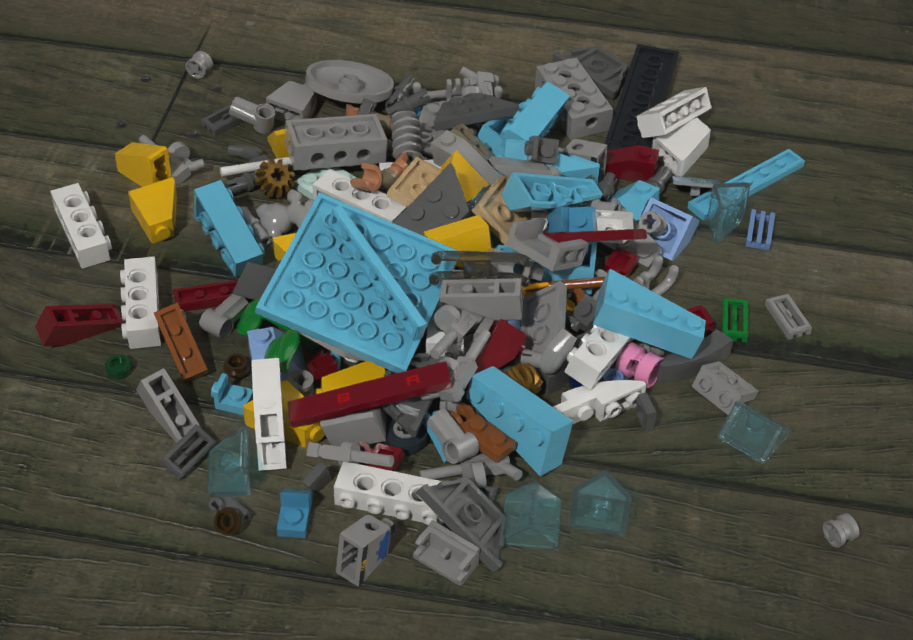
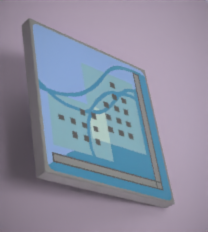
M681 176L671 177L673 184L690 186V196H700L701 187L721 189V184L718 180Z

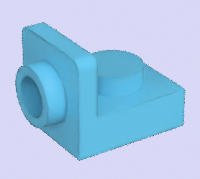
M222 373L218 382L215 381L211 389V397H214L215 409L244 415L243 405L253 400V389L229 384L228 374Z

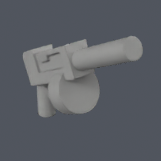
M464 66L462 67L459 74L469 78V86L461 92L462 99L471 97V95L476 93L493 96L492 85L494 83V76L492 73L481 71L475 73ZM490 120L481 122V127Z
M142 135L139 138V142L142 144L156 145L146 135ZM175 142L169 146L168 155L171 175L175 179L176 184L186 180L192 175L191 172L206 167L203 158L193 162L188 159L190 150L182 142Z
M441 306L434 314V321L439 329L445 331V335L430 351L431 357L438 359L453 342L458 344L471 328H476L484 316L456 306Z
M482 329L465 357L459 356L457 360L450 357H442L439 362L447 361L452 387L421 395L423 401L437 397L445 401H460L465 393L463 389H465L478 368L475 360L491 336L488 330Z
M344 441L340 446L312 442L307 444L306 456L337 460L340 466H342L343 461L392 467L394 464L393 456L360 451V446L356 442Z
M479 454L459 462V464L419 471L420 477L429 479H440L457 475L467 476L471 478L478 488L486 487V475L507 474L514 480H519L522 477V471L510 464L508 455L495 463L485 454Z

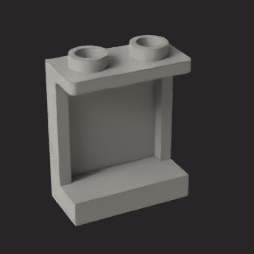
M542 218L514 222L511 226L506 246L529 259H533V261L551 271H558L582 265L589 245L588 242L577 239L559 243L543 234L546 220Z

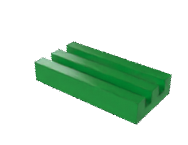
M723 298L721 332L731 337L735 342H737V338H741L742 342L745 343L748 340V300ZM728 305H732V330H728ZM738 306H742V331H737Z

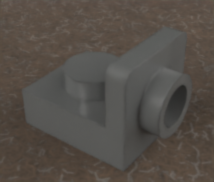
M535 135L529 137V141H526L524 146V154L527 155V160L557 164L559 140L539 138V136Z
M585 293L572 313L566 312V319L568 320L565 324L576 332L580 329L585 332L591 330L594 326L593 321L597 301Z

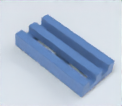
M755 209L751 210L745 247L770 250L775 213L771 212L769 216L765 215L766 211H761V214H757ZM755 220H758L759 226L756 242H751ZM764 222H769L766 243L762 244Z

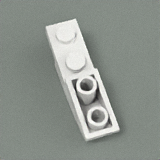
M279 358L251 360L258 470L286 469Z
M614 380L598 382L591 390L586 386L577 387L563 392L561 403L553 408L571 419L573 424L585 421L593 415L601 422L605 419L616 417L625 410L635 408L638 394L645 393L646 383L636 380Z

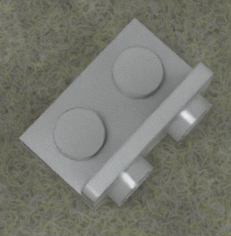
M720 361L702 365L692 384L696 391L729 416L735 414L740 403L754 400L759 392Z

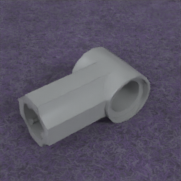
M235 97L229 109V115L253 124L254 129L259 133L265 134L273 130L275 118L273 106L266 103L256 105L240 97Z
M231 294L215 310L208 308L202 314L199 321L200 328L220 339L227 338L233 330L234 323L241 317L249 302L242 296Z
M445 408L438 410L428 419L427 424L443 444L442 452L449 463L456 464L478 453L479 443L475 435L471 432L464 433Z

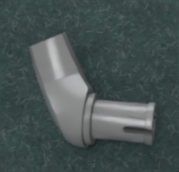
M562 328L547 346L544 353L525 349L522 353L528 356L521 355V363H529L535 368H541L545 374H553L563 365L577 338Z

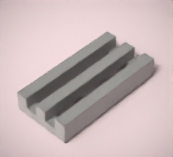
M789 294L766 299L765 307L788 340L793 339V335L801 337L802 333L806 335L811 334V325ZM792 315H793V317L795 318V320L797 321V323H798L800 326H798V325L795 323V321H794L793 318H792Z

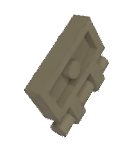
M464 123L455 126L450 131L465 139L487 162H490L489 158L491 156H496L490 150L491 147L487 143H483L475 135L476 132L472 128L469 129Z

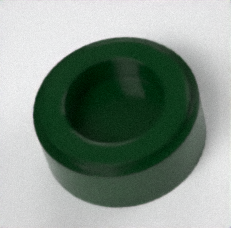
M116 354L109 357L105 362L106 374L112 379H124L132 373L131 359L126 355Z

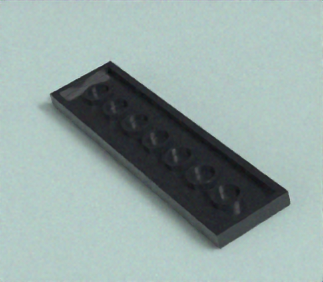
M637 44L604 143L607 145V151L635 145L652 148L653 137L642 138L636 116L666 100L679 58V51Z

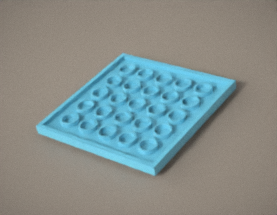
M319 192L259 300L255 313L395 373L407 371L421 339L417 341L412 340L329 225L332 209L339 205L343 207L426 321V328L440 300L442 280L450 279L461 252Z

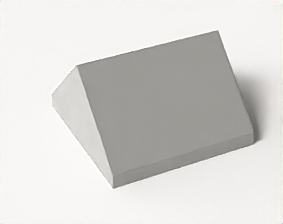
M381 407L320 421L322 430L330 445L340 446L344 441L365 442L367 444L386 441L387 413Z

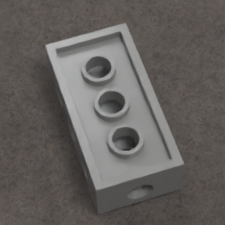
M577 58L536 66L535 89L538 86L542 88L548 81L570 95L557 120L570 140L609 131L613 108Z
M377 114L286 120L285 146L294 170L328 169L340 166L352 167L354 165H362V163L375 165L386 162L387 138Z

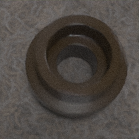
M232 354L227 357L224 363V372L231 378H241L250 371V363L242 354Z
M225 507L215 515L214 526L222 535H235L241 528L242 518L237 509Z

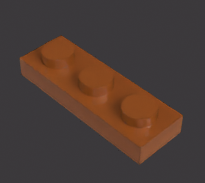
M178 302L154 312L184 383L209 373Z

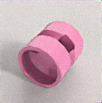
M629 342L621 351L615 368L620 370L627 378L634 376V380L644 381L646 388H650L657 381L659 364L664 358L653 352L646 354L645 348Z

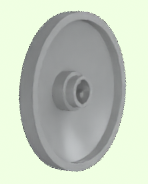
M325 60L313 63L307 68L305 76L306 84L313 91L325 97L349 103L362 104L364 98L374 103L387 100L391 97L394 87L393 79L382 70L363 63L346 60Z

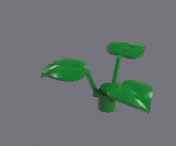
M261 298L255 299L242 312L237 324V332L241 336H247V331L259 328L262 319H266L287 331L269 344L264 359L279 358L280 372L288 373L291 359L299 344L309 352L316 350V347L320 346V344L303 336L296 330L256 314L255 309Z

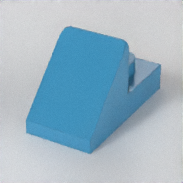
M556 207L547 209L548 233L596 231V207Z
M284 488L280 491L281 509L277 525V536L306 538L314 494L313 490Z

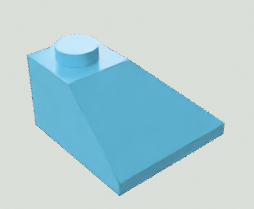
M638 180L618 190L608 202H611L613 198L619 200L627 212H633V218L638 223L650 197L659 201L660 188Z

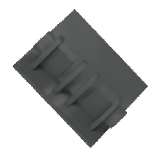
M281 260L277 261L275 268L247 262L233 294L254 300L261 298Z

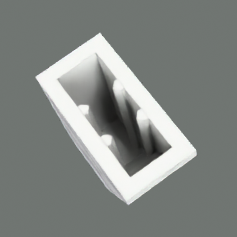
M695 118L666 135L654 136L652 148L659 149L658 160L669 167L675 176L682 177L708 148L711 130L702 121Z

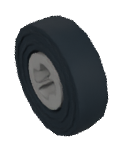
M390 415L386 417V441H383L385 445L401 448L405 455L414 454L424 449L429 441V434L423 423L416 437H412L409 433L403 434V431L406 430Z

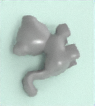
M291 189L287 194V200L290 202V205L265 203L260 205L256 212L260 217L262 227L271 238L289 232L293 224L297 225L299 229L314 200L309 198L305 202L301 200V193Z

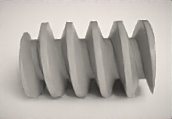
M399 111L391 117V130L393 132L392 155L395 159L404 152L407 153L408 161H413L415 157L422 159V154L420 153L422 146L419 144L421 143V137L418 136L421 133L420 128H418L420 121L416 119V112Z

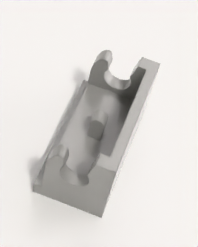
M433 520L415 542L419 547L413 553V558L459 586L479 566L480 548Z

